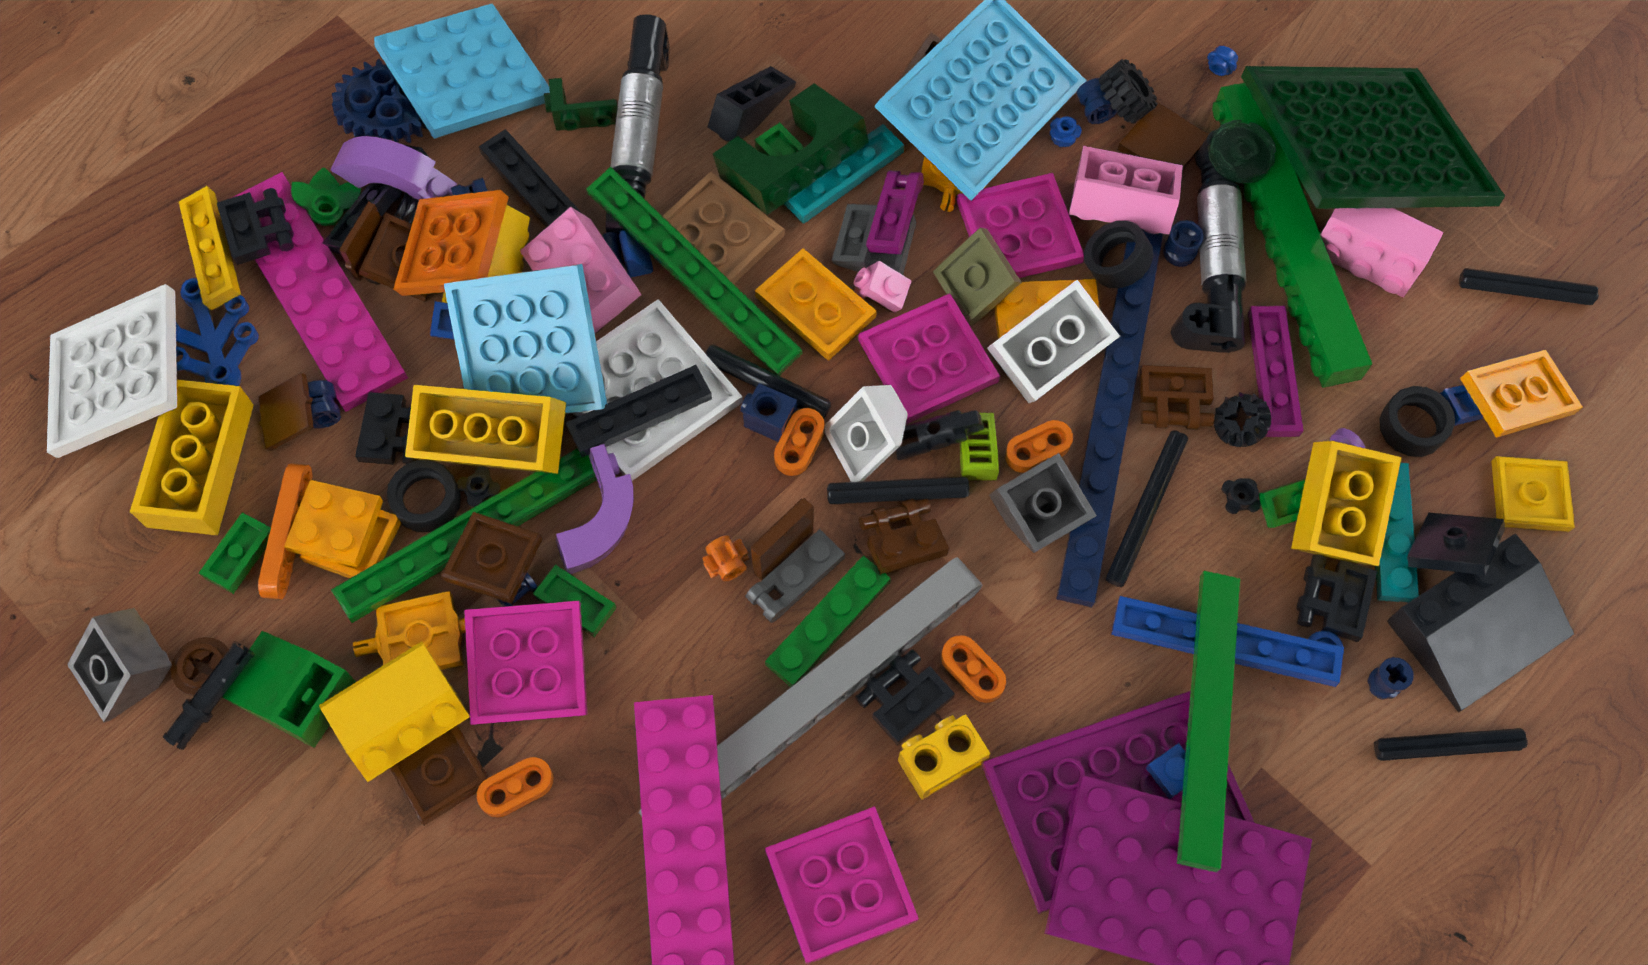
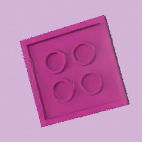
M1053 173L983 188L972 201L963 193L958 194L957 204L969 237L979 228L988 229L1019 278L1083 263L1084 253Z
M950 293L858 335V341L883 385H892L907 411L906 424L999 382V373Z
M580 601L464 610L471 725L588 715Z
M875 806L765 848L806 965L919 920Z

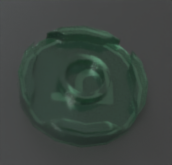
M1232 120L1222 124L1214 132L1208 146L1209 160L1215 170L1226 179L1237 183H1253L1261 180L1275 163L1276 146L1270 134L1260 125L1253 122L1246 124L1241 123L1242 120Z

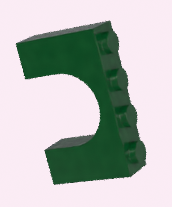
M815 83L789 100L795 125L813 137V140L805 148L786 156H769L759 152L737 136L712 154L719 177L766 215L773 212L869 143L864 117Z

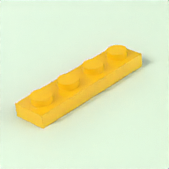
M206 186L179 201V206L202 302L206 307L213 310L241 295L226 233L217 207L216 194Z

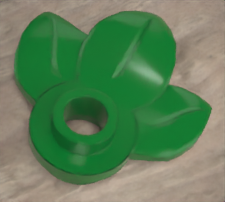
M321 168L313 176L309 184L292 182L291 195L297 205L308 210L310 218L315 223L330 226L338 223L343 216V212L350 209L361 195V188H357L349 182L339 185L335 177L326 168ZM322 210H329V211H331V212L324 213V212H321V211H322Z

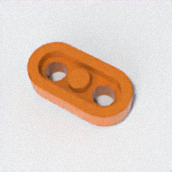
M803 408L791 416L774 451V462L781 473L788 476H796L808 468L824 435V419L818 411L811 408ZM803 427H810L813 431L806 434L801 429ZM789 456H795L798 458V461L789 463L786 459Z
M1051 420L1015 436L1009 441L1005 452V460L1008 466L1016 472L1025 473L1058 453L1063 457L1068 453L1072 445V430L1062 421ZM1056 439L1059 445L1053 446L1049 444L1048 440ZM1024 453L1029 459L1021 460L1017 457V454Z
M958 635L946 641L941 653V661L944 668L977 701L991 703L999 699L1006 687V676L1003 670L971 638ZM955 653H962L966 656V661L962 663L956 662L953 655ZM983 679L989 680L992 683V688L989 690L982 689L979 681Z
M537 757L526 758L484 780L477 791L478 805L491 817H504L546 795L553 785V772L544 760ZM533 774L541 775L540 782L535 786L528 785L529 777ZM498 792H504L505 800L501 804H494V795Z

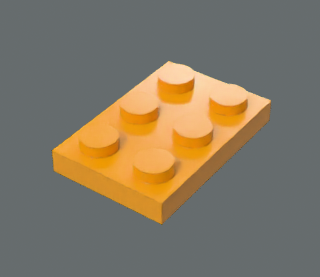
M804 248L755 290V297L828 361L876 318L877 311Z
M1096 279L1078 280L1099 308ZM1076 280L1022 282L995 306L998 339Z
M1546 350L1469 370L1460 377V380L1496 438L1575 415L1583 408Z

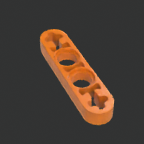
M290 463L285 469L259 575L258 590L262 598L282 600L287 593L296 553L288 552L284 545L309 481L312 480V469L309 465Z

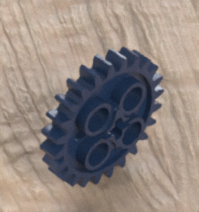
M380 59L376 60V66L363 62V70L352 67L353 76L343 74V83L335 84L337 92L332 93V107L338 125H343L346 134L353 132L354 138L370 136L399 143L401 138L411 143L412 134L423 137L422 128L427 129L388 66L383 65Z

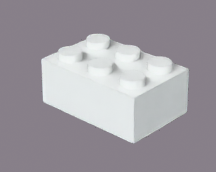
M1076 280L987 347V349L1026 401L1031 403L1110 345L1120 335L1080 282Z

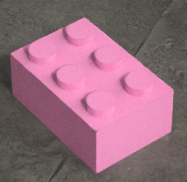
M1083 146L1069 215L1077 216L1083 220L1094 219L1109 223L1130 221L1148 233L1169 235L1180 200L1183 165Z
M572 207L566 210L520 250L533 271L583 264L595 334L642 295L592 220Z
M1340 208L1333 211L1321 233V237L1332 263L1350 271L1356 277L1364 278L1382 287L1385 291L1404 298L1427 265L1444 232L1394 208Z

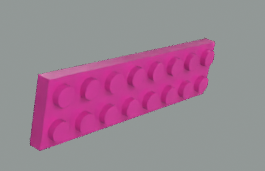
M283 172L233 197L250 192L255 202L264 200V190L273 188L277 191L278 197L283 199L286 208L284 216L286 222L291 224L294 233L292 238L294 247L289 251H282L278 242L273 241L268 243L271 254L255 260L325 379L333 383L336 397L344 411L347 412L367 401L368 392L382 393L408 379L329 247L322 243L324 239L307 211L293 200L291 185ZM270 217L260 218L263 227L272 224Z
M713 695L634 702L652 965H735Z

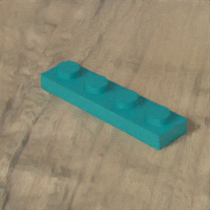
M882 124L868 134V144L789 199L784 205L804 224L904 153L905 145Z
M1400 463L1379 566H1375V571H1377L1376 590L1378 601L1409 603L1419 596L1417 568L1409 567L1407 559L1415 541L1409 463Z

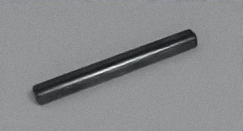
M1177 430L1170 432L1108 571L1106 581L1109 584L1123 587L1126 583L1188 441L1186 434L1180 433Z

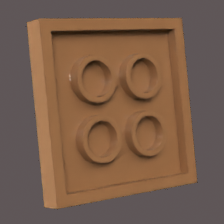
M709 172L663 215L676 230L733 284L785 236V229L712 172Z

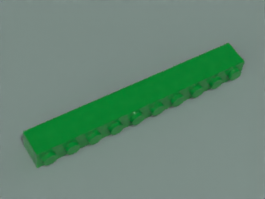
M1245 83L1221 87L1216 101L1212 105L1214 119L1219 121L1223 130L1243 128L1254 132L1264 140L1270 151L1271 162L1268 171L1257 180L1243 182V191L1246 201L1251 203L1254 210L1255 225L1258 230L1262 231L1264 236L1266 254L1270 259H1273L1276 267L1277 282L1285 290L1288 298L1287 306L1289 313L1297 321L1300 342L1303 346L1307 347L1312 373L1319 378L1322 388L1362 380L1373 364L1295 170Z

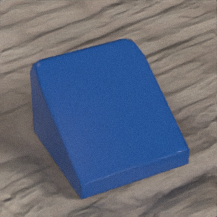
M621 231L619 239L627 274L631 278L652 273L653 265L650 253L628 232Z

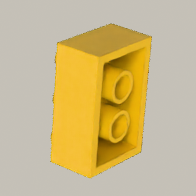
M1335 441L1313 442L1291 549L1356 564L1379 566L1401 457Z

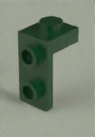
M562 78L548 79L550 93H544L545 108L547 113H552L556 131H573L578 128L607 127L616 124L618 110L616 99L567 104Z

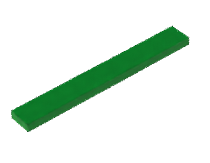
M609 167L586 188L587 194L773 373L780 376L803 354V350L612 167Z
M576 448L560 458L558 474L535 472L334 587L331 589L333 595L351 623L359 620L444 570L473 512L520 526L597 481L589 455L582 458Z
M1204 570L1200 575L1177 864L1217 872L1221 869L1240 578Z

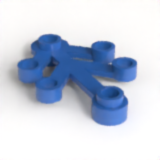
M188 279L183 283L180 293L186 304L193 309L201 335L181 328L176 322V342L207 353L210 364L190 358L184 348L177 346L176 357L183 355L182 359L176 362L177 371L186 370L204 377L205 383L239 386L241 371L238 366L249 347L255 344L259 338L257 330L251 323L243 322L237 325L240 318L248 313L249 305L242 295L224 303L227 312L215 329L209 308L202 302L197 279ZM242 303L239 308L232 309L235 304ZM234 330V336L237 341L227 356L224 357L222 348ZM251 331L249 336L241 337L244 332ZM226 373L223 378L217 379L221 374Z

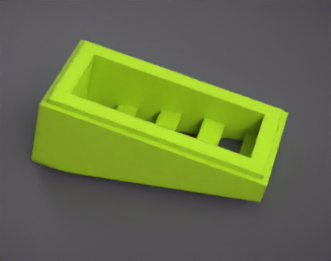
M979 413L987 428L971 435H987V439H968V436H966L967 440L959 443L961 476L967 477L968 480H997L999 461L994 413ZM969 446H988V450H969ZM970 458H988V462H970Z

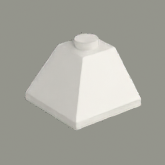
M892 385L863 386L824 426V433L851 482L864 481L901 446L908 413Z

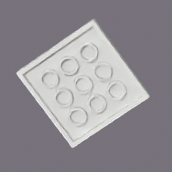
M164 284L50 335L47 453L60 458L177 408L175 290Z
M659 299L596 341L607 404L694 365H697L712 393V400L606 447L608 454L614 453L619 471L623 475L630 474L632 481L743 402L742 395ZM590 411L574 412L573 415L577 418Z

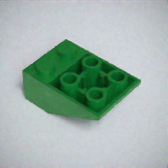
M261 631L250 647L255 656L251 658L222 698L315 748L330 725L319 705L357 681L346 670L315 653Z

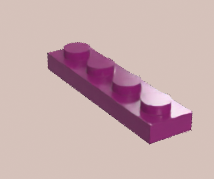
M1251 306L1248 311V320L1259 398L1268 405L1272 417L1270 429L1265 437H1300L1304 430L1285 306Z

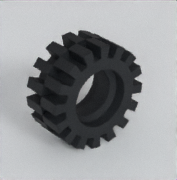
M1121 59L1100 76L1099 83L1101 84V91L1106 93L1104 95L1105 99L1111 102V108L1113 110L1116 109L1117 114L1120 117H1124L1126 122L1130 121L1134 124L1156 108L1157 97L1153 94L1155 92L1153 87L1148 85V79H1144L1141 70H1136V66L1133 63L1130 64L1129 60Z

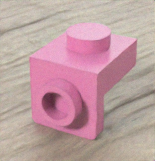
M877 261L867 268H862L857 273L854 279V285L856 286L854 292L862 299L869 297L895 313L903 307L911 280L881 261Z

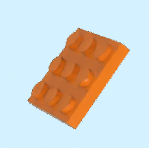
M502 190L419 199L393 290L402 296L445 292V283L488 277L509 197Z

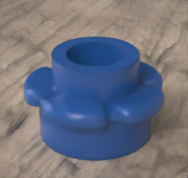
M1218 46L1207 56L1209 69L1218 76L1230 75L1237 69L1238 55L1229 47Z
M1069 116L1055 118L1050 124L1051 130L1049 133L1051 140L1059 147H1069L1075 143L1076 138L1081 136V126L1077 125L1076 120Z

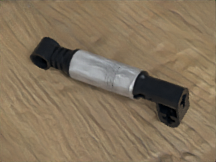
M648 14L636 16L633 21L629 61L627 64L628 69L621 78L610 165L643 198L646 193V185L651 183L663 92V81L660 71H667L670 54L666 23L661 18ZM606 212V233L614 232L620 234L621 231H626Z
M1216 129L1210 132L1195 157L1196 165L1201 170L1202 186L1198 190L1197 208L1198 225L1204 234L1200 247L1201 285L1203 292L1207 295V304L1192 303L1188 305L1172 325L1171 336L1174 342L1181 348L1229 353L1240 350L1245 345L1242 291L1245 290L1247 280L1241 192L1235 180L1224 176L1216 169L1211 160L1209 148L1212 139L1220 131H1223V129Z

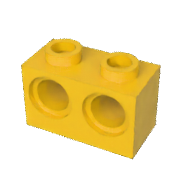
M966 714L958 719H955L954 715L949 716L935 725L936 731L925 738L918 734L902 744L903 750L899 753L898 762L921 800L981 766L984 761L988 760L991 753ZM952 737H960L966 741L968 749L964 752H955L949 747L948 740ZM923 755L929 756L934 760L936 767L931 771H922L916 766L915 759Z

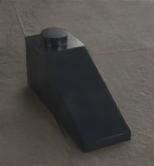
M770 66L723 90L716 95L707 128L717 133L725 141L730 142L737 136L743 139L750 135L795 88L796 81Z

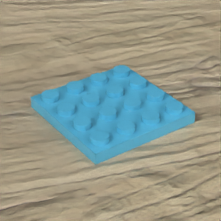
M493 3L374 37L375 48L434 139L545 104L544 93H550L549 85Z
M583 264L444 284L464 389L552 397L566 402L565 413L605 408L607 400Z

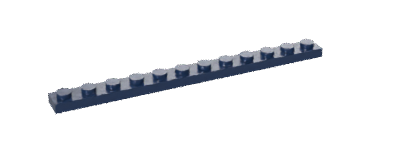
M1143 229L1141 230L1153 246L1154 257L1150 268L1141 279L1132 285L1117 288L1110 323L1120 337L1105 348L1079 480V487L1097 516L1069 532L1056 598L1057 600L1093 607L1096 599L1163 233L1152 234ZM1126 242L1123 261L1128 259L1134 251L1135 242Z

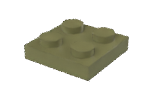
M979 228L933 271L946 294H951L968 324L972 326L1022 283L988 229Z

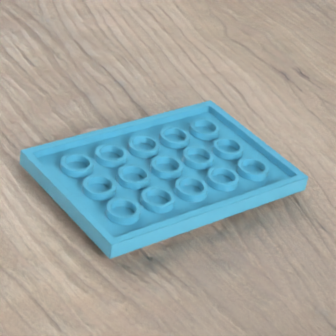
M984 0L898 81L874 107L972 201L1087 80L1005 0Z

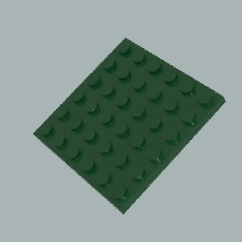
M1246 66L1241 78L1317 209L1499 207L1505 198V194L1418 68Z

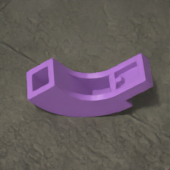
M361 136L344 142L330 169L357 188H361L369 183H382L398 188L418 201L419 199L452 196L451 187L457 185L456 182L433 167L435 161L403 144L378 137Z
M605 444L590 448L589 454L602 496L600 510L591 521L583 526L556 534V544L565 571L569 574L590 568L606 558L624 536L633 507L631 476L627 474L615 477L616 474L620 473L614 453H607Z

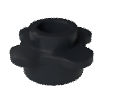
M484 466L476 468L475 473L468 477H461L457 482L459 491L466 494L468 497L467 502L471 507L481 504L500 492L499 484L492 481L489 469ZM481 484V489H476V485Z
M1240 478L1234 482L1227 480L1223 483L1221 490L1226 494L1227 503L1225 508L1229 513L1237 514L1243 510H1249L1254 513L1260 509L1261 503L1257 499L1259 490L1254 480ZM1238 494H1243L1244 499H1240Z

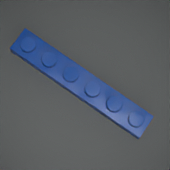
M1119 596L1111 635L1194 654L1197 613ZM1237 623L1235 664L1333 687L1340 683L1344 647Z

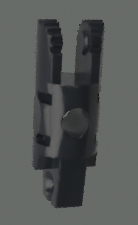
M960 410L926 419V421L906 425L902 441L917 436L919 441L899 447L896 450L897 459L904 460L931 452V450H938L951 444L966 441V436L984 430L981 415L976 410L962 414Z

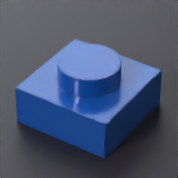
M435 301L430 331L431 337L455 340L448 303Z
M1464 385L1447 388L1440 393L1449 402L1454 411L1455 426L1484 418Z
M1179 743L1146 766L1147 771L1169 799L1183 791L1186 752Z

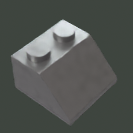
M1059 453L1002 485L989 495L1006 525L1033 553L1097 516Z
M135 608L92 617L67 664L103 722L114 719L158 689L172 666L167 653L161 649L151 634L149 626L142 620Z

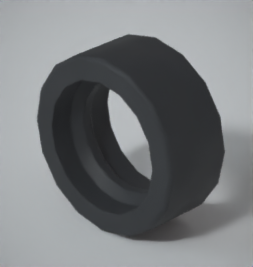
M1115 221L1104 225L1091 236L1084 250V263L1099 284L1107 288H1123L1132 285L1148 271L1154 257L1153 246L1137 224L1130 221ZM1125 242L1136 243L1134 251L1121 264L1113 267L1101 266L1104 257L1115 246Z
M1421 386L1401 389L1386 404L1379 418L1380 431L1385 441L1395 451L1414 457H1423L1434 453L1451 436L1455 426L1454 411L1449 402L1439 392ZM1405 405L1416 406L1425 410L1436 424L1435 434L1430 438H1421L1408 433L1398 420V410Z
M417 460L405 464L395 472L388 484L387 500L393 514L399 518L404 527L415 532H432L454 519L460 508L461 493L452 473L444 465L432 460ZM423 479L439 480L444 486L446 493L442 503L436 509L425 514H413L405 508L403 496L411 485Z

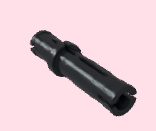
M237 641L232 643L230 649L193 698L186 699L182 704L183 711L169 730L164 733V740L172 746L177 742L178 745L176 747L181 750L187 747L188 742L203 722L208 723L213 717L212 710L251 658L255 656L252 650L245 645L241 648V643Z

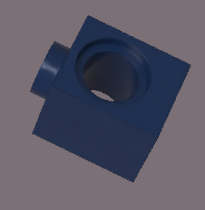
M759 383L754 393H748L742 402L740 412L743 413L744 427L779 442L791 416L797 411V400ZM763 409H772L775 411L774 414L769 416H764L759 412Z

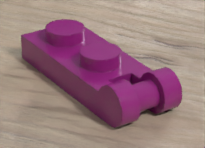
M889 170L887 172L866 242L869 252L901 255L917 197L923 189L924 177L922 172H911L909 175H901L900 171Z

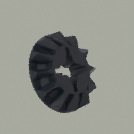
M1239 392L1231 398L1225 397L1224 402L1218 408H1215L1213 424L1217 435L1223 442L1235 447H1247L1256 444L1266 436L1271 426L1272 417L1266 402L1258 398L1254 393L1249 395ZM1240 408H1243L1247 416H1252L1250 419L1245 420L1244 431L1241 430L1237 421H1231L1238 417Z

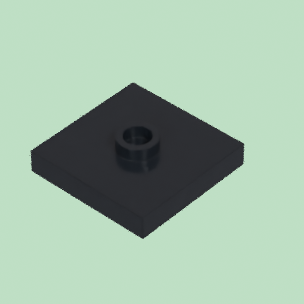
M1428 512L1407 556L1408 566L1486 575L1505 531L1504 519Z

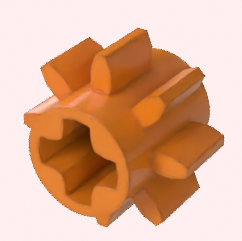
M726 535L713 540L706 546L705 550L708 555L702 559L711 578L720 575L723 581H730L746 571L747 566L744 562L749 560V552L741 539L732 542L731 538Z

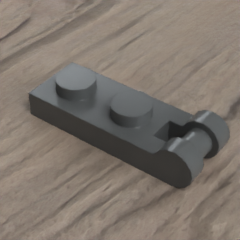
M819 529L761 582L752 586L745 597L753 605L758 604L764 610L763 616L770 623H773L843 561L845 553ZM774 589L782 596L775 601L768 595Z

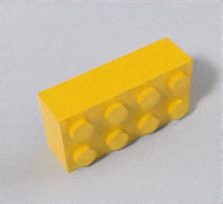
M177 380V408L158 416L130 509V513L146 528L218 536L254 406L240 386Z
M414 385L405 457L435 462L558 474L566 402L546 396Z

